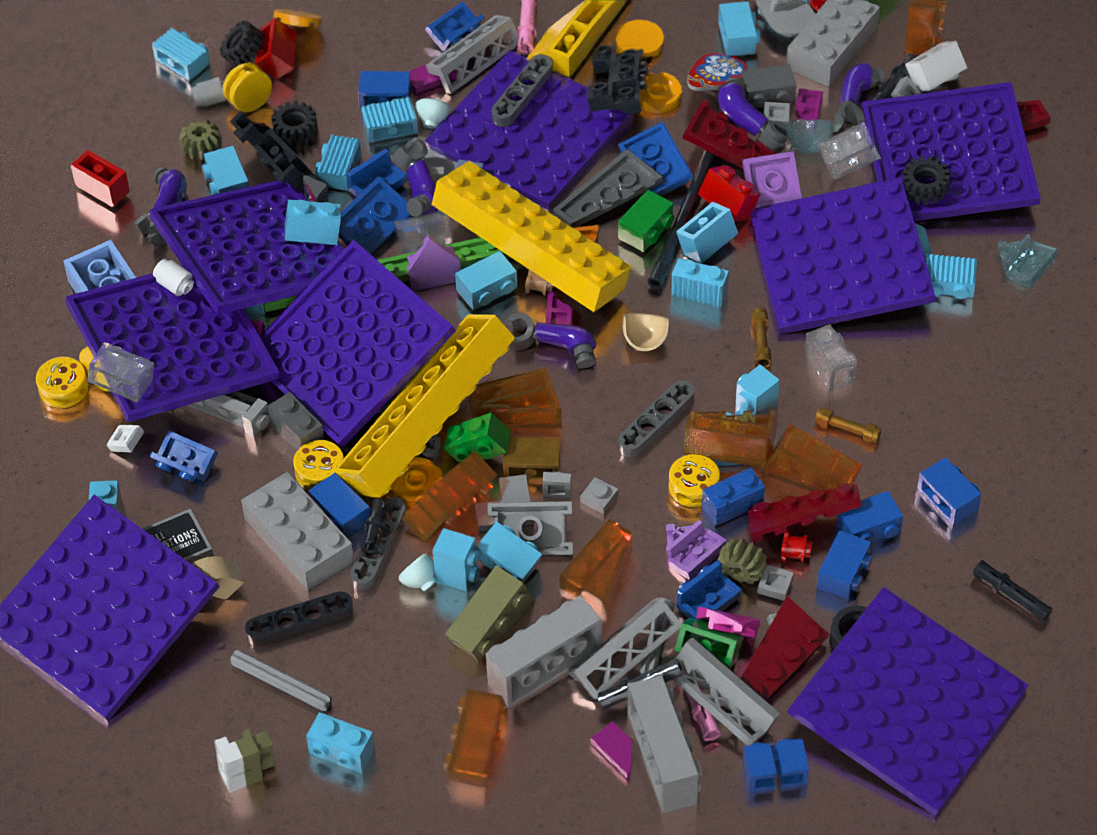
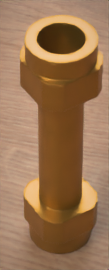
M757 308L751 313L752 327L755 328L757 342L755 362L756 366L761 365L766 368L772 364L771 349L768 348L766 334L768 314L765 309Z
M819 407L815 416V423H818L820 426L828 428L829 425L841 428L863 436V441L877 444L881 435L882 428L877 427V425L868 423L865 426L833 415V410Z

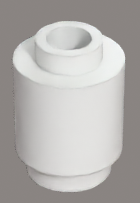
M161 260L153 271L156 281L177 296L189 293L194 285L192 280L193 274L173 260Z

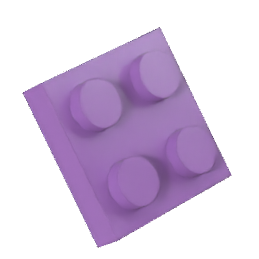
M794 151L742 160L745 180L752 183L753 188L761 193L755 208L802 198Z

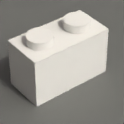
M957 41L941 42L905 64L915 86L919 91L927 90V93L940 89V84L945 81L949 82L957 79L960 76L959 73L967 69Z

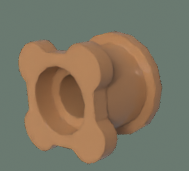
M529 270L525 283V293L529 294L531 289L543 292V295L546 296L547 291L553 290L554 285Z

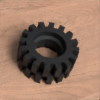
M243 20L241 23L235 24V28L232 27L230 29L229 35L226 34V39L221 43L223 46L219 50L221 51L220 56L234 67L250 63L251 58L257 56L255 53L260 51L261 48L259 46L263 45V32L248 21Z
M288 101L285 102V107L279 105L278 110L273 111V116L271 117L273 131L285 143L287 142L288 147H292L293 144H296V147H301L300 143L302 142L304 145L309 144L308 139L313 141L315 139L314 135L317 136L315 109L313 110L310 104L306 107V102H301L298 105V101H293V105H290ZM291 122H302V124L298 126L287 125Z
M920 156L919 161L914 158L911 160V164H906V169L903 170V185L909 200L912 201L915 198V203L920 204V201H924V205H928V201H932L935 204L937 203V198L943 200L944 194H948L950 171L945 163L941 164L940 159L937 158L933 161V157L928 156V160H924V156ZM922 177H930L936 181L930 184H922L916 180Z

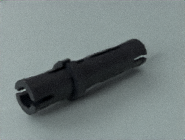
M912 53L907 54L902 63L893 68L888 80H886L870 101L893 98L891 94L900 79L907 76L911 78L905 64L918 56Z
M981 560L974 568L973 576H976L992 587L994 593L1002 594L1041 623H1044L1052 613L1053 608L1051 606H1048L1013 582L1007 573L997 571L984 560Z
M676 658L669 663L651 669L634 678H624L620 680V684L598 692V698L602 707L606 710L615 704L628 700V691L620 695L618 693L628 689V684L653 678L664 673L662 677L665 683L684 676L685 672L681 662Z

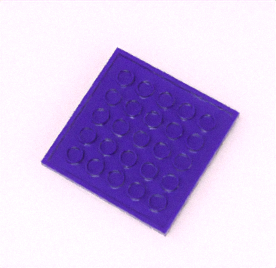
M510 50L428 136L424 143L427 149H431L457 163L458 160L484 163V170L518 191L532 202L550 210L628 123L633 114L612 109L590 112L587 100L588 87L552 71L548 80L511 125L507 127L495 125L492 121V107L530 61ZM525 80L522 83L524 85H532L535 82L533 80ZM512 96L509 99L512 101H519L522 99V97Z
M1012 82L862 102V112L865 118L877 182L899 177L902 178L903 182V170L906 169V164H911V160L914 158L919 161L920 156H924V160H928V156H932L933 161L938 158L941 160V164L945 163L950 171L948 194H944L943 200L937 198V203L933 204L932 201H928V205H924V201H920V204L915 203V198L912 201L908 199L914 221L1040 205L1041 198ZM922 177L916 181L922 184H930L936 180L930 177Z
M901 177L758 207L750 212L779 335L936 302L935 292Z
M279 180L150 209L149 218L183 267L193 274L192 280L217 315L300 295L344 250L338 241L337 245L285 240V219L288 200L307 201V199L298 187L294 190L288 182L283 186Z
M353 240L260 335V338L279 370V379L271 382L285 395L290 392L322 424L323 431L343 448L456 332V329Z
M153 273L66 296V305L127 422L279 379V370L246 311L240 309L217 315L195 283L189 293L177 296L160 285L153 276Z
M94 494L0 604V639L109 721L220 586Z
M883 587L792 703L787 713L935 816L1029 685Z

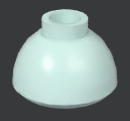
M420 99L416 102L417 115L422 120L423 127L427 129H436L438 124L447 118L451 108L446 102L436 99Z
M423 554L399 575V581L410 588H421L424 592L437 581L433 577L434 563L430 555Z

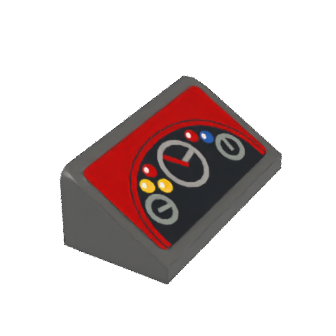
M305 175L303 182L307 201L329 202L327 184Z

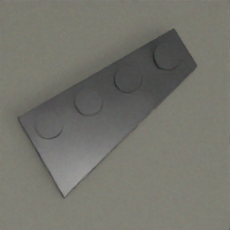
M626 149L553 209L554 216L572 228H576L662 184L663 177Z

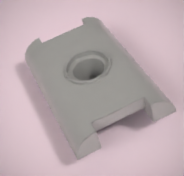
M572 501L488 503V517H494V524L498 522L502 526H509L520 539L525 542L529 541L537 546L542 555H573V542H567L566 515H572ZM532 521L538 525V532L534 536H526L522 532V527L526 522Z

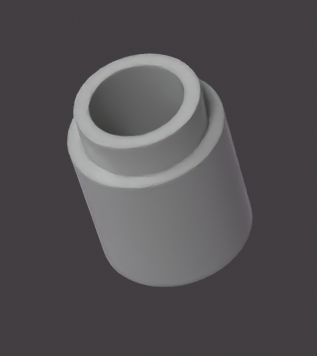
M219 77L196 83L195 87H191L196 107L201 105L206 107L226 101L223 94L224 81H220Z

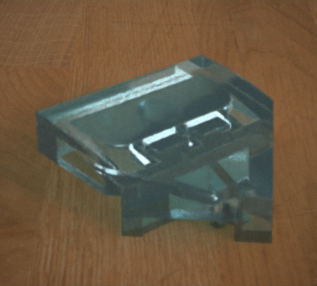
M1030 234L1025 235L1020 241L1007 244L1005 240L997 242L1007 278L1027 288L1032 287L1057 257V248L1036 241L1031 242Z

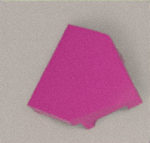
M698 607L696 619L709 621L708 629L757 638V631L761 622L758 618Z

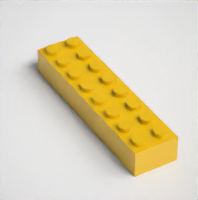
M468 161L437 180L432 201L434 207L591 311L595 312L625 290L632 266L587 238L578 230L567 225L558 217L544 210L538 204L524 197L518 191L501 182L478 165Z
M467 314L455 328L456 332L431 356L333 470V473H336L357 495L380 498L387 494L394 480L407 471L411 460L424 451L428 440L440 432L444 421L457 412L461 401L476 389L478 381L493 369L494 362L509 350V345L515 337L496 315Z

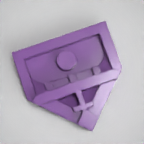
M428 235L423 240L424 245L415 254H410L407 257L409 261L407 266L409 286L413 292L456 283L455 273L461 271L458 255L455 254L453 247H446L437 243L433 237Z
M697 521L692 526L676 527L675 524L666 525V551L669 566L689 581L703 567L709 565L720 555L722 547L727 542V539L708 528H703L702 521Z

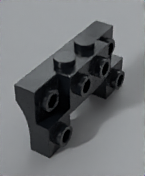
M601 45L593 49L592 65L595 74L609 71L608 83L598 82L588 87L587 100L590 112L610 109L624 111L629 114L642 112L644 89H647L646 76H648V66L644 50L628 49L619 53L617 45Z
M242 111L229 121L236 128L233 132L243 144L248 141L259 152L261 156L258 160L268 170L271 167L274 168L271 173L283 186L288 182L294 190L299 187L303 191V177L305 175L322 182L265 123L251 121Z

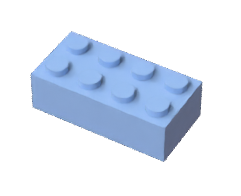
M111 240L63 261L68 282L76 293L136 278Z

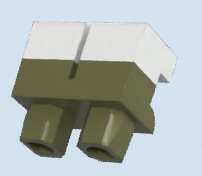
M246 729L242 735L243 739L229 743L226 737L215 740L218 769L229 793L262 780V770L275 766V760L271 752L273 750V743L267 731L252 736L249 729Z

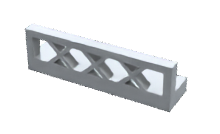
M501 15L492 17L428 63L426 67L429 74L440 76L446 93L451 94L518 46L519 36L512 18ZM508 31L511 41L503 45L501 44L503 35ZM493 44L491 56L488 58L484 57L486 46ZM472 56L476 57L474 68L470 71L466 70L468 59ZM454 69L459 70L456 81L451 84L448 74Z
M235 391L186 406L244 428L242 416L257 399Z
M662 598L653 599L572 667L568 673L574 681L582 683L593 699H597L598 692L610 688L681 627V622ZM664 613L672 623V626L664 632L654 631L655 618ZM649 624V630H642ZM638 633L648 634L647 647L643 650L632 649L633 637ZM654 634L660 635L653 641ZM628 642V644H627V649L621 648L623 645H625V644ZM616 651L627 652L626 664L621 669L611 668V658ZM632 653H638L633 659H631ZM604 661H606L605 667H599ZM594 670H605L604 683L595 689L586 677ZM610 671L616 672L610 677Z
M694 638L687 641L679 655L674 658L679 659L688 676L677 677L673 681L747 746L758 742L764 737L780 716L778 711ZM698 686L707 689L710 695L704 694L699 690ZM720 706H726L732 711V714L724 712ZM742 725L749 726L756 733L752 736Z

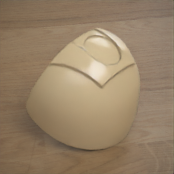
M628 313L623 315V333L627 342L633 348L640 351H651L664 342L668 333V318L644 313Z

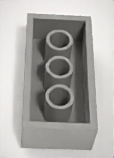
M827 0L788 46L786 64H790L793 72L826 87H830L878 28L880 7L866 0Z
M288 472L241 500L244 519L307 591L312 590L354 563L352 543Z
M581 595L574 600L566 601L553 613L543 615L535 624L517 631L512 638L502 644L494 645L486 653L488 685L505 706L510 708L569 671L602 643L601 617Z
M661 675L628 684V717L662 813H667L697 805V794L701 792L699 777H702V771L698 759L693 760L690 752L693 751L689 735L683 734L681 727L684 724L681 712L673 707L674 694L670 685H665Z

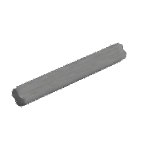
M235 650L230 658L233 666L322 711H327L332 703L331 695L242 650Z

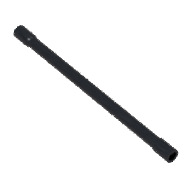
M706 150L658 261L654 264L647 280L648 284L653 288H661L665 281L670 263L680 242L676 231L689 221L700 196L698 195L699 190L716 158V155Z

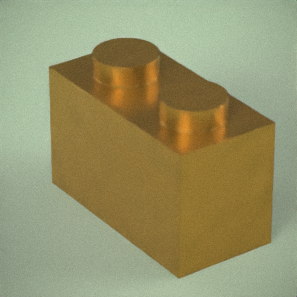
M510 437L508 451L504 454L503 458L504 477L526 474L527 481H542L544 472H559L560 439L549 437Z

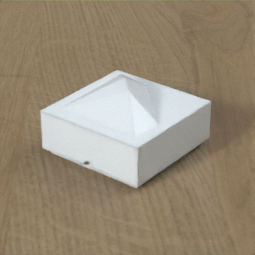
M119 425L108 441L107 447L111 452H132L144 431L139 425Z

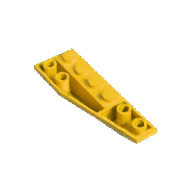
M584 0L547 30L526 59L531 60L536 55H547L552 60V71L570 79L627 0Z

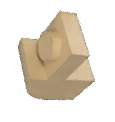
M211 556L192 563L194 567L220 586L213 595L215 597L226 600L245 583L236 562L220 556Z

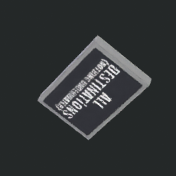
M191 509L142 528L190 564L213 555L212 547Z

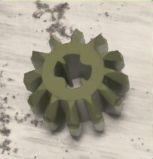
M198 119L196 123L189 121L187 127L181 128L179 144L184 155L190 156L192 160L198 157L203 161L205 153L219 150L222 145V135L217 124H211L209 119L205 122H201Z
M732 538L730 542H726L719 553L718 560L722 563L723 574L729 575L732 580H738L741 584L744 582L753 584L754 581H758L762 577L766 569L767 556L762 553V548L754 546L753 542H746L743 538L740 541Z

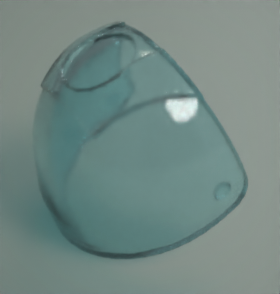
M829 120L787 122L786 132L789 141L796 149L803 153L813 154L819 152L827 145L831 135V123Z

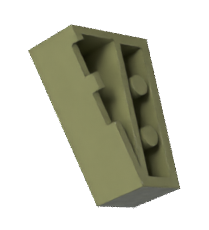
M496 565L445 635L454 645L479 661L535 602V599L521 581Z

